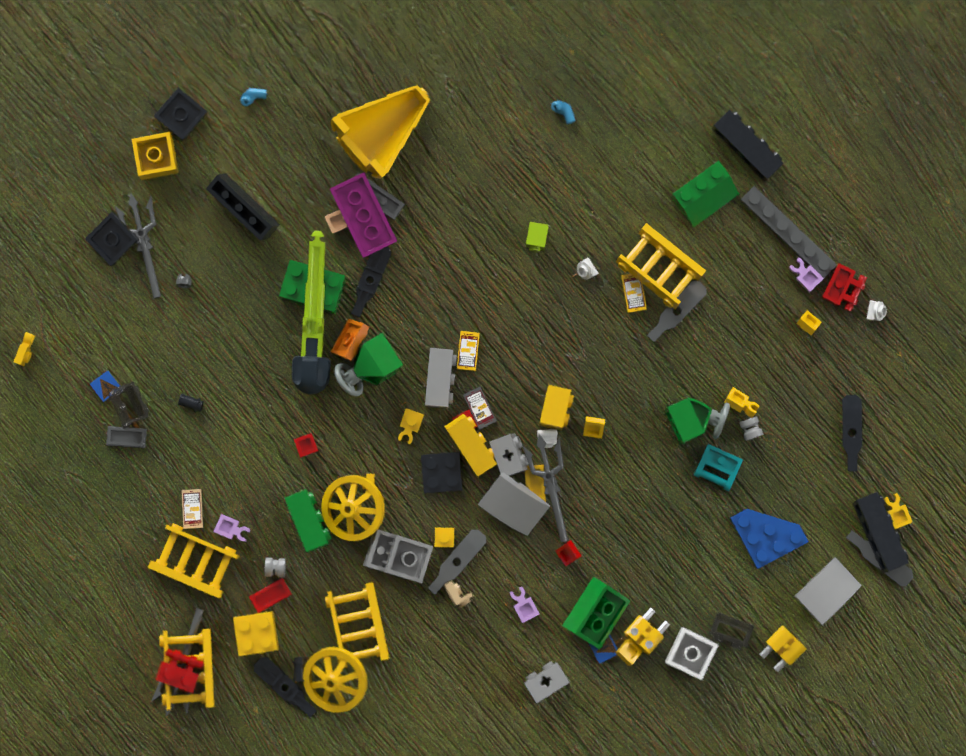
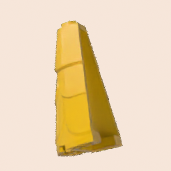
M416 85L388 94L385 98L368 102L363 106L337 114L331 120L332 131H337L338 136L336 139L352 161L364 172H372V177L381 179L389 172L411 131L416 128L430 99L427 92Z

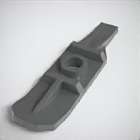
M692 281L677 297L681 301L677 307L680 310V314L674 315V308L667 307L661 313L658 325L647 336L654 342L665 330L675 328L707 294L706 287L700 281Z
M471 530L440 566L439 576L428 589L436 594L445 582L455 579L485 545L486 536L479 530ZM458 558L460 560L459 566L453 564L454 559Z
M851 531L846 538L860 549L863 558L881 571L869 541L864 540L854 531ZM906 565L885 573L899 586H907L913 578V571Z

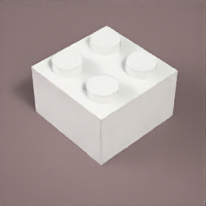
M681 627L665 663L702 680L718 644Z

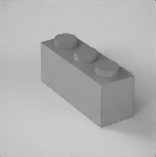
M430 348L425 407L448 409L449 404L453 403V393H450V385H454L455 374H451L452 366H456L457 355H453V350Z

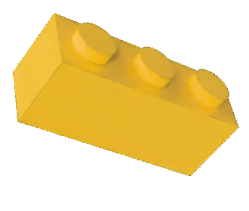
M462 414L444 427L478 477L497 463L494 460L495 456L492 449H487L484 445L487 441L482 433L479 432L477 434L473 428L476 426L470 416L467 418Z

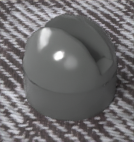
M181 273L176 279V286L179 288H191L192 280L190 275L186 274L184 277L183 273Z

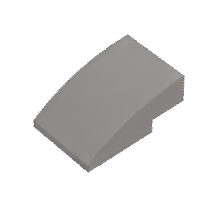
M504 472L478 503L480 507L495 518L525 535L531 532L550 507L548 503L521 482L518 484Z
M378 529L372 535L363 566L422 583L433 546Z
M834 557L794 597L820 625H823L862 585Z

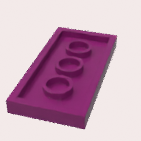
M364 172L330 188L363 258L397 242Z

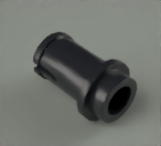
M182 393L178 405L193 409L196 413L197 411L201 412L204 401L201 398L196 399Z
M295 657L294 661H292L294 664L293 681H304L303 671L307 663L306 657Z

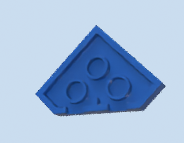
M746 509L730 518L757 569L808 543L800 525L750 509Z

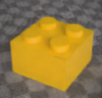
M170 132L132 139L137 172L141 180L179 173Z
M548 385L539 426L561 431L563 426L567 427L570 414H567L566 411L567 408H571L574 395H570V389Z
M273 611L233 617L239 656L279 650Z

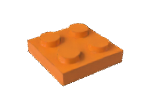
M348 319L331 353L351 361L357 355L359 345L367 337L369 326Z

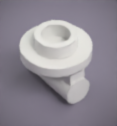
M589 257L577 265L579 276L585 280L599 274Z
M870 300L867 320L881 321L886 316V306H884L883 302Z
M557 429L537 430V436L540 434L546 442L545 448H551L557 443Z

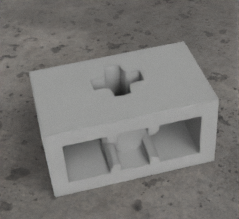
M515 433L490 441L501 474L504 472L508 476H512L528 470L526 455L522 454L520 448L522 447L521 440ZM510 452H513L514 455L511 456V458H508V454H510Z
M551 661L542 667V672L538 674L533 672L525 677L527 681L524 684L536 703L570 683L557 662L553 664ZM542 676H545L546 678H551V680H549V686H546L545 684H540V682H542Z

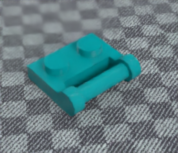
M707 444L694 476L705 478L724 487V490L729 491L743 459ZM705 464L728 474V479L725 480L703 470Z

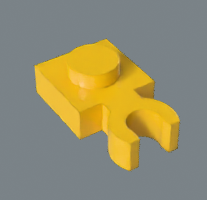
M25 333L14 363L23 367L25 363H29L32 355L30 347L35 339L33 334Z
M734 387L730 390L724 403H729L730 407L738 412L745 411L746 415L751 418L754 417L759 408L757 403L748 401L749 397Z
M405 409L400 427L405 429L399 434V441L402 440L404 435L409 436L408 444L412 443V432L418 433L424 414Z
M895 493L893 494L895 497L894 503H891L888 497H885L884 501L891 508L887 513L893 519L892 525L894 529L912 523V519L906 505H899L900 496Z

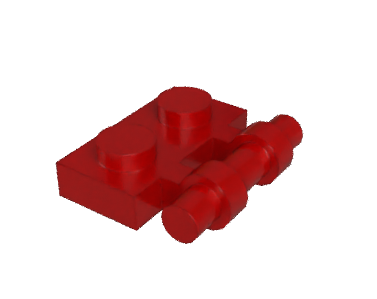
M838 263L822 295V299L837 306H840L842 300L847 302L844 309L851 312L858 303L857 298L860 292L866 286L867 277L860 275L857 281L853 279L856 271ZM849 285H852L854 289L849 296L845 293Z
M167 648L165 656L171 658L169 663L161 662L155 680L193 693L199 674L192 672L193 668L202 669L204 662L198 660L193 655L187 656L181 654L179 650L175 649L173 651ZM177 662L186 663V669L177 667Z

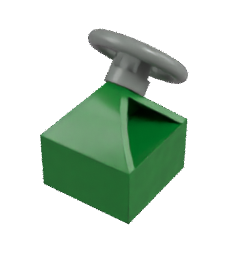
M381 333L361 346L355 357L354 367L345 363H339L335 366L334 373L337 382L346 393L351 396H360L363 392L361 380L377 386L394 376L403 364L384 334ZM356 383L358 387L357 391H355L354 385Z
M688 397L668 406L664 411L681 445L703 435L707 424L715 426L713 438L717 439L728 416L730 404L725 403L721 412L718 413L716 410H711L703 402Z

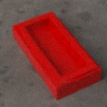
M281 578L249 596L259 614L291 596L292 593L285 580Z

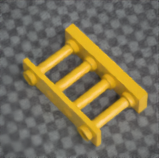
M646 223L639 232L641 240L627 257L620 254L616 263L622 271L629 272L663 299V303L666 306L676 309L681 303L677 297L692 279L699 281L706 270ZM647 244L653 245L656 248V252L643 268L639 269L632 263L633 260ZM661 256H667L671 260L670 265L657 281H654L647 275ZM677 267L682 268L686 271L685 277L672 293L668 292L662 285Z
M174 523L172 526L166 525L165 529L171 531L160 558L156 562L150 561L148 568L217 598H221L224 591L220 590V582L231 557L239 558V555L235 554L237 550L228 546L225 549L183 532V527ZM179 534L189 538L177 567L175 566L173 570L167 567V559ZM198 542L207 547L195 574H192L190 577L184 574V569L195 543ZM213 550L224 553V556L213 581H210L208 585L202 582V576Z
M374 583L365 584L366 588L363 591L333 597L332 591L327 592L328 596L325 597L327 608H331L339 648L344 649V642L373 636V638H377L378 642L375 648L353 652L352 654L358 659L371 656L381 657V660L390 659ZM363 598L365 600L369 599L370 607L367 610L337 616L335 604ZM368 617L369 619L373 618L374 626L371 629L341 635L340 623ZM337 657L338 664L340 663V661H341V659H342V658H340V657Z
M202 629V633L193 636L168 637L167 631H163V635L159 636V645L163 647L164 662L169 663L171 658L165 656L168 645L199 643V645H202L203 653L193 656L204 662V672H200L197 682L204 684V692H201V694L170 696V685L165 684V694H162V706H166V710H171V703L201 702L205 703V707H214L210 629Z

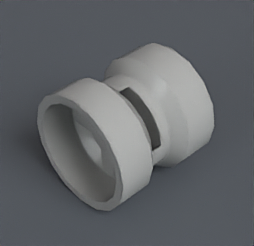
M753 417L739 423L740 427L744 429L746 441L764 435L762 429L759 428L758 417Z
M266 557L265 577L277 575L278 577L285 578L286 558L274 560L273 558Z

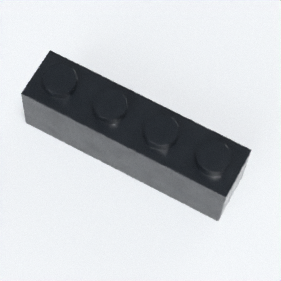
M729 110L713 125L712 130L766 182L783 165L781 156L777 152L773 153L768 148V143L762 138L759 139L755 135V130L749 125L746 126L741 121L742 118L737 112Z
M226 173L218 174L206 188L260 241L269 239L280 226L271 215Z
M875 492L853 502V507L882 573L885 574L908 564V553L901 546L900 535L894 530L892 525L893 519L886 512L883 497L879 496L878 492Z

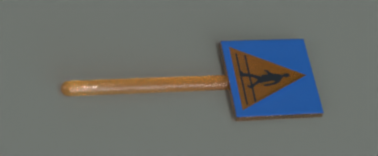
M106 371L90 383V386L103 402L112 397L133 426L139 428L114 395L122 388L109 371Z
M609 634L600 650L590 643L589 645L597 661L601 664L616 656V651L618 650L616 645L628 638L624 636L613 641Z

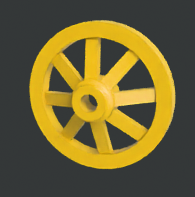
M348 475L338 478L328 486L323 495L321 509L324 521L330 531L341 539L347 541L366 539L373 535L382 524L385 513L382 494L377 486L365 477ZM351 482L347 499L341 485ZM360 484L368 491L358 499H355L357 487ZM335 491L342 504L331 502ZM373 496L376 508L362 507L361 504ZM331 509L340 510L341 512L335 520L331 515ZM361 513L375 514L371 526L360 516ZM344 518L347 521V532L338 526ZM353 519L365 529L364 532L354 534Z
M337 647L321 649L310 657L304 667L303 683L310 699L324 710L336 713L348 711L354 708L366 693V671L359 659L345 649ZM330 656L342 658L335 671L332 669ZM322 657H324L326 673L315 664ZM348 662L356 672L343 676L341 672ZM312 671L323 681L312 682ZM358 678V689L344 685V682ZM315 688L325 689L323 697L317 693ZM339 690L355 697L346 703ZM331 692H333L339 704L328 701Z

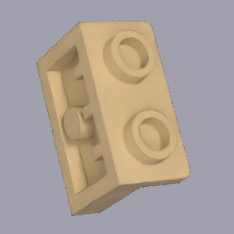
M451 581L444 585L454 606L459 604L461 608L471 602L472 593L461 598L460 594H462V591L457 583L453 584Z

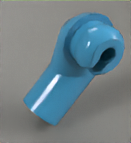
M248 89L240 98L241 104L249 106L256 98L266 99L267 90Z
M562 101L552 103L551 109L556 113L564 115L567 124L576 121L569 104Z

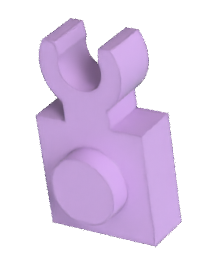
M798 258L796 261L800 265L799 268H794L790 265L789 269L791 272L799 274L796 280L810 292L824 278L811 265L806 269L803 260Z
M221 514L214 532L230 539L235 534L240 541L246 542L247 539L242 538L241 532H250L251 530L247 527L239 528V521Z
M519 587L521 591L519 597H516L513 591L510 592V595L514 600H517L518 604L514 605V608L521 622L524 623L539 615V612L531 597L525 599V590L523 587Z

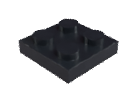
M178 87L154 117L184 141L208 112Z
M111 212L85 238L110 266H114L139 240L114 212Z
M459 452L421 455L424 494L462 491Z

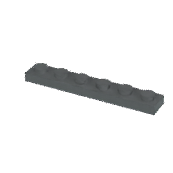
M755 186L740 200L808 266L811 265L823 278L837 265Z

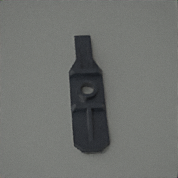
M388 246L370 255L356 288L357 301L351 314L360 317L366 302L374 297L392 254ZM368 277H373L374 281L373 283L369 284L367 283L366 279Z
M846 395L842 399V446L847 453V471H857V454L862 447V401L857 395ZM851 429L855 431V436L853 437L848 434V431Z
M260 657L254 664V672L288 704L298 706L309 717L317 711L305 700L302 689L268 657ZM283 684H288V691L282 690Z

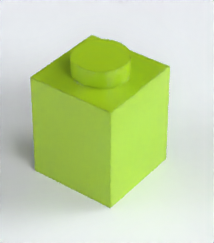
M530 222L526 247H529L530 251L540 252V250L545 249L549 225Z

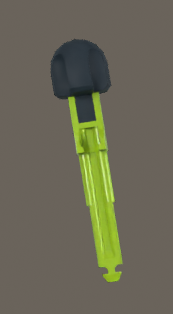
M314 231L311 236L315 237V240L309 241L308 278L305 289L301 356H295L292 359L293 383L302 393L310 395L321 392L328 385L331 361L326 357H322L326 242L320 240L321 237H324L322 231Z

